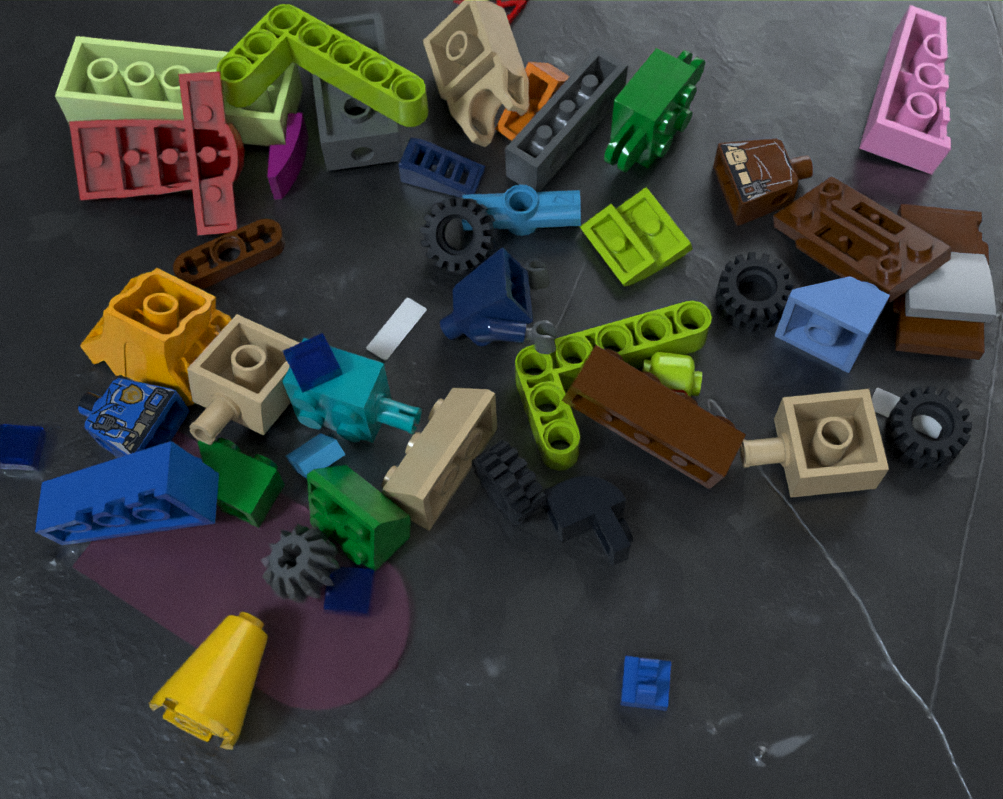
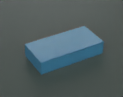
M320 433L285 457L296 472L307 478V474L313 469L328 467L346 454L336 439Z

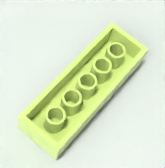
M76 36L55 98L68 123L70 121L102 119H184L178 74L216 72L218 63L228 52ZM292 63L250 106L243 108L231 106L226 102L223 93L226 122L234 124L241 135L243 144L261 146L285 145L287 114L297 113L303 91L298 65Z

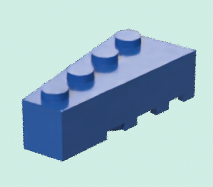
M169 441L42 482L35 532L60 545H68L215 524L219 473L204 464L200 458L191 455L174 442Z

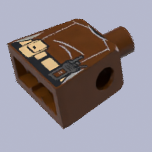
M777 138L719 143L713 165L736 226L787 207L794 200L799 185L798 181L813 176V165L810 157L803 155L789 159L783 142Z

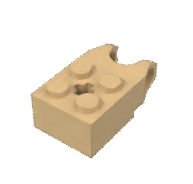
M464 0L423 42L440 97L447 101L451 116L462 126L464 132L473 143L486 147L492 141L495 131V115L502 104L508 111H515L520 116L527 112L529 107V80L504 8L488 0Z

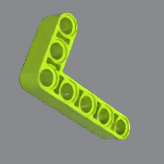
M281 4L272 8L220 60L216 68V72L221 71L222 88L226 102L234 107L243 108L250 106L292 63H295L400 125L415 127L422 124L428 117L426 85L422 78L290 4Z
M685 301L555 339L556 350L551 354L538 353L534 345L522 349L515 359L516 387L545 465L551 469L561 471L571 468L577 462L580 433L571 407L564 403L562 399L565 395L564 390L570 387L583 362L595 345L602 349L607 346L620 348L621 351L616 353L624 359V362L636 369L643 367L644 359L651 360L652 355L657 351L685 355L696 352L706 343L712 320L708 307L698 301ZM692 324L698 327V329H687L683 325ZM654 335L660 338V340L650 341L644 338V336ZM576 357L581 359L582 362L571 364L565 361V359ZM537 368L543 371V373L533 376L525 371ZM542 404H551L556 409L552 412H543L537 407ZM556 440H563L569 443L570 447L558 450L554 449L550 444Z

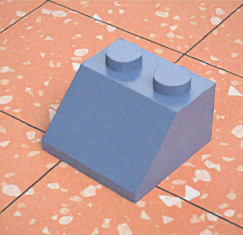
M851 276L793 289L788 297L775 337L849 373L867 342L890 295L880 291L872 283L862 282Z

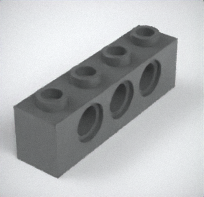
M596 47L505 148L506 176L518 184L528 185L536 192H540L613 109L614 99L626 86L628 65Z

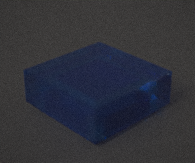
M323 333L282 351L302 393L343 375L341 367Z
M1 424L0 469L37 471L47 432L38 426Z
M340 567L341 569L330 573L329 577L332 579L334 586L326 587L323 607L325 614L370 617L375 582L374 569Z

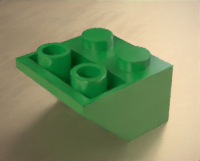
M347 465L313 469L307 474L310 523L312 527L321 530L327 535V538L330 536L342 546L345 555L355 564L360 565L363 563L375 572L410 538L411 516Z

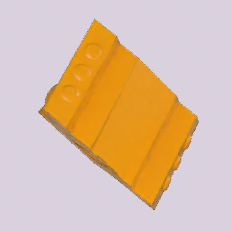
M156 268L152 272L143 273L130 279L121 293L110 300L109 307L103 311V316L81 343L80 347L93 364L105 361L115 376L122 375L136 382L176 390L186 406H190L195 402L192 401L187 369L232 319L229 315L216 309L215 296Z

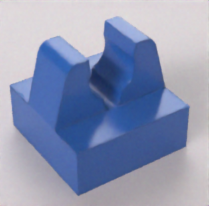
M625 656L620 706L666 711L669 701L671 661Z

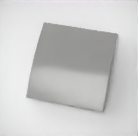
M951 252V260L905 292L906 316L991 323L996 316V305L992 276L985 255Z

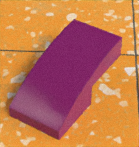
M288 113L285 145H270L268 181L274 199H283L296 181L305 160L309 135L303 113Z

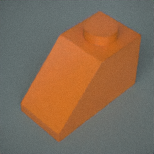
M528 62L525 68L529 80L528 110L520 116L517 112L508 111L505 108L495 130L512 141L570 76L550 63Z

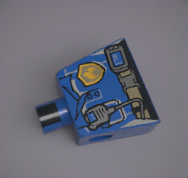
M122 378L113 380L103 396L92 391L86 392L78 405L79 413L88 417L84 428L102 448L117 458L171 441L190 412L176 390Z

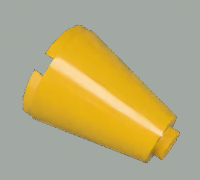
M240 612L238 617L228 615L153 696L149 703L150 708L155 711L163 706L166 708V711L162 718L205 742H209L212 735L221 737L224 740L220 747L233 750L240 736L268 639V635L262 630L264 623L246 612Z

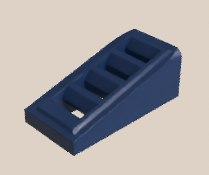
M410 137L399 163V172L402 183L462 198V195L477 193L485 173V166L425 140ZM432 165L437 166L435 172L430 171ZM448 169L453 170L450 179L445 177ZM462 173L469 174L465 185L459 183Z

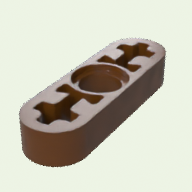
M272 219L257 220L180 254L174 261L173 271L177 278L201 290L280 255L285 248V238L281 226ZM263 235H268V237L272 239V241L269 243H264L261 237ZM248 241L250 247L252 248V251L250 252L247 251L245 243ZM228 248H236L241 251L239 257L234 261L224 262L219 259L221 253ZM212 257L215 264L214 268L210 267L207 259ZM196 266L199 273L191 276L188 269Z

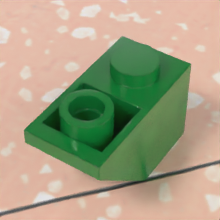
M219 437L211 445L198 440L203 463L219 473L217 504L222 512L260 529L285 486L277 470V464L259 454H256L254 458L241 453V449L236 444L222 437Z

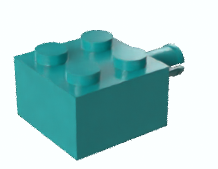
M303 338L283 379L284 387L299 422L313 429L325 427L334 430L339 436L351 442L364 440L374 443L382 423L407 431L409 434H414L417 430V426H414V423L419 425L422 409L420 407L392 400L384 363L307 338Z

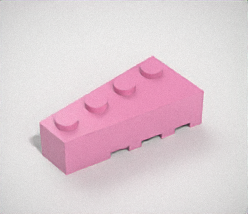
M912 5L909 6L893 33L859 147L862 150L929 174H933L951 150V137H947L950 108L946 107V91L949 88L948 75H945V61L948 58L946 17Z

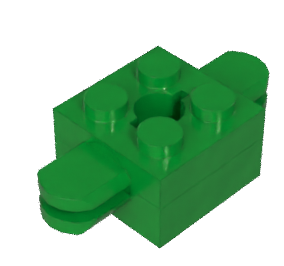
M656 48L614 99L611 140L605 151L604 161L612 166L617 163V169L627 173L635 162L649 168L657 157L663 158L672 144V137L677 131L683 132L692 118L693 112L689 110L690 104L696 95L697 87L695 85L703 74L706 61L698 56L692 60V53L687 50H683L678 58H675Z

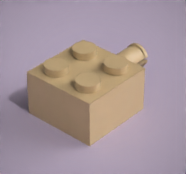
M236 314L187 369L192 401L206 408L196 421L189 426L193 437L211 445L230 420L265 435L291 403L284 387L283 379L301 343Z
M869 389L783 397L774 418L778 437L755 440L745 439L740 446V457L744 468L781 463L785 469L790 498L876 489L889 470Z

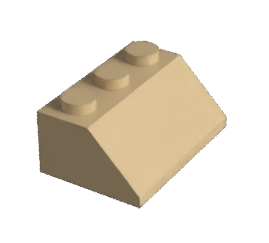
M452 388L445 400L442 398L437 400L430 411L429 423L423 432L420 433L418 431L411 437L405 450L407 455L398 467L394 465L389 469L382 481L383 495L410 515L411 521L430 531L472 468V460L482 453L497 430L495 393L488 389Z

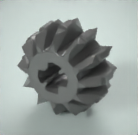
M297 524L292 532L281 529V537L278 543L267 542L272 552L269 556L261 559L264 567L267 568L262 578L266 584L271 586L274 594L283 600L291 599L296 603L305 604L309 596L321 599V587L323 585L334 586L329 576L330 573L341 569L338 561L334 559L339 551L336 549L335 544L329 541L327 535L321 530L314 529L313 527L309 529L306 526Z

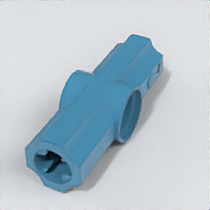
M520 184L512 186L505 193L462 195V197L474 199L479 205L483 204L488 208L486 212L489 215H493L495 219L492 222L494 228L508 229L515 235H529L541 227L581 226L580 190L536 192L532 187ZM462 219L463 230H473L471 225Z

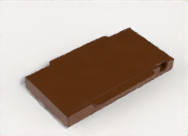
M833 176L773 215L774 227L796 241L797 249L841 278L851 276L859 281L872 283L880 291L890 295L887 300L889 303L951 260L950 246Z
M909 204L900 205L897 212L898 216L950 246L951 252L984 254L989 265V246L982 241V232H979L982 212ZM905 292L893 300L892 308L896 313L895 351L980 360L984 354L985 322L906 316Z

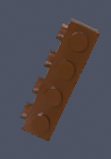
M595 345L583 362L562 399L564 403L708 489L712 488L726 476L746 434L736 429L735 425L727 418L714 416L699 407L692 397L672 391L662 385L655 375L637 370L624 362V359L615 351L602 349Z

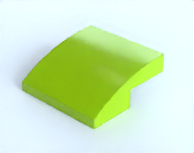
M647 187L616 209L611 203L580 226L582 232L624 287L651 276L693 250L690 241Z

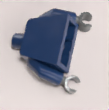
M504 248L498 250L455 285L453 289V312L440 320V327L445 336L450 340H455L465 334L477 346H485L493 341L524 343V339L533 340L535 350L538 353H553L556 350L555 339L557 336L555 326L550 321L541 320L532 327H526V325L533 322L530 288L543 289L550 284L549 272L546 269L545 263L539 258H533L527 261L525 266H521L520 262H517Z

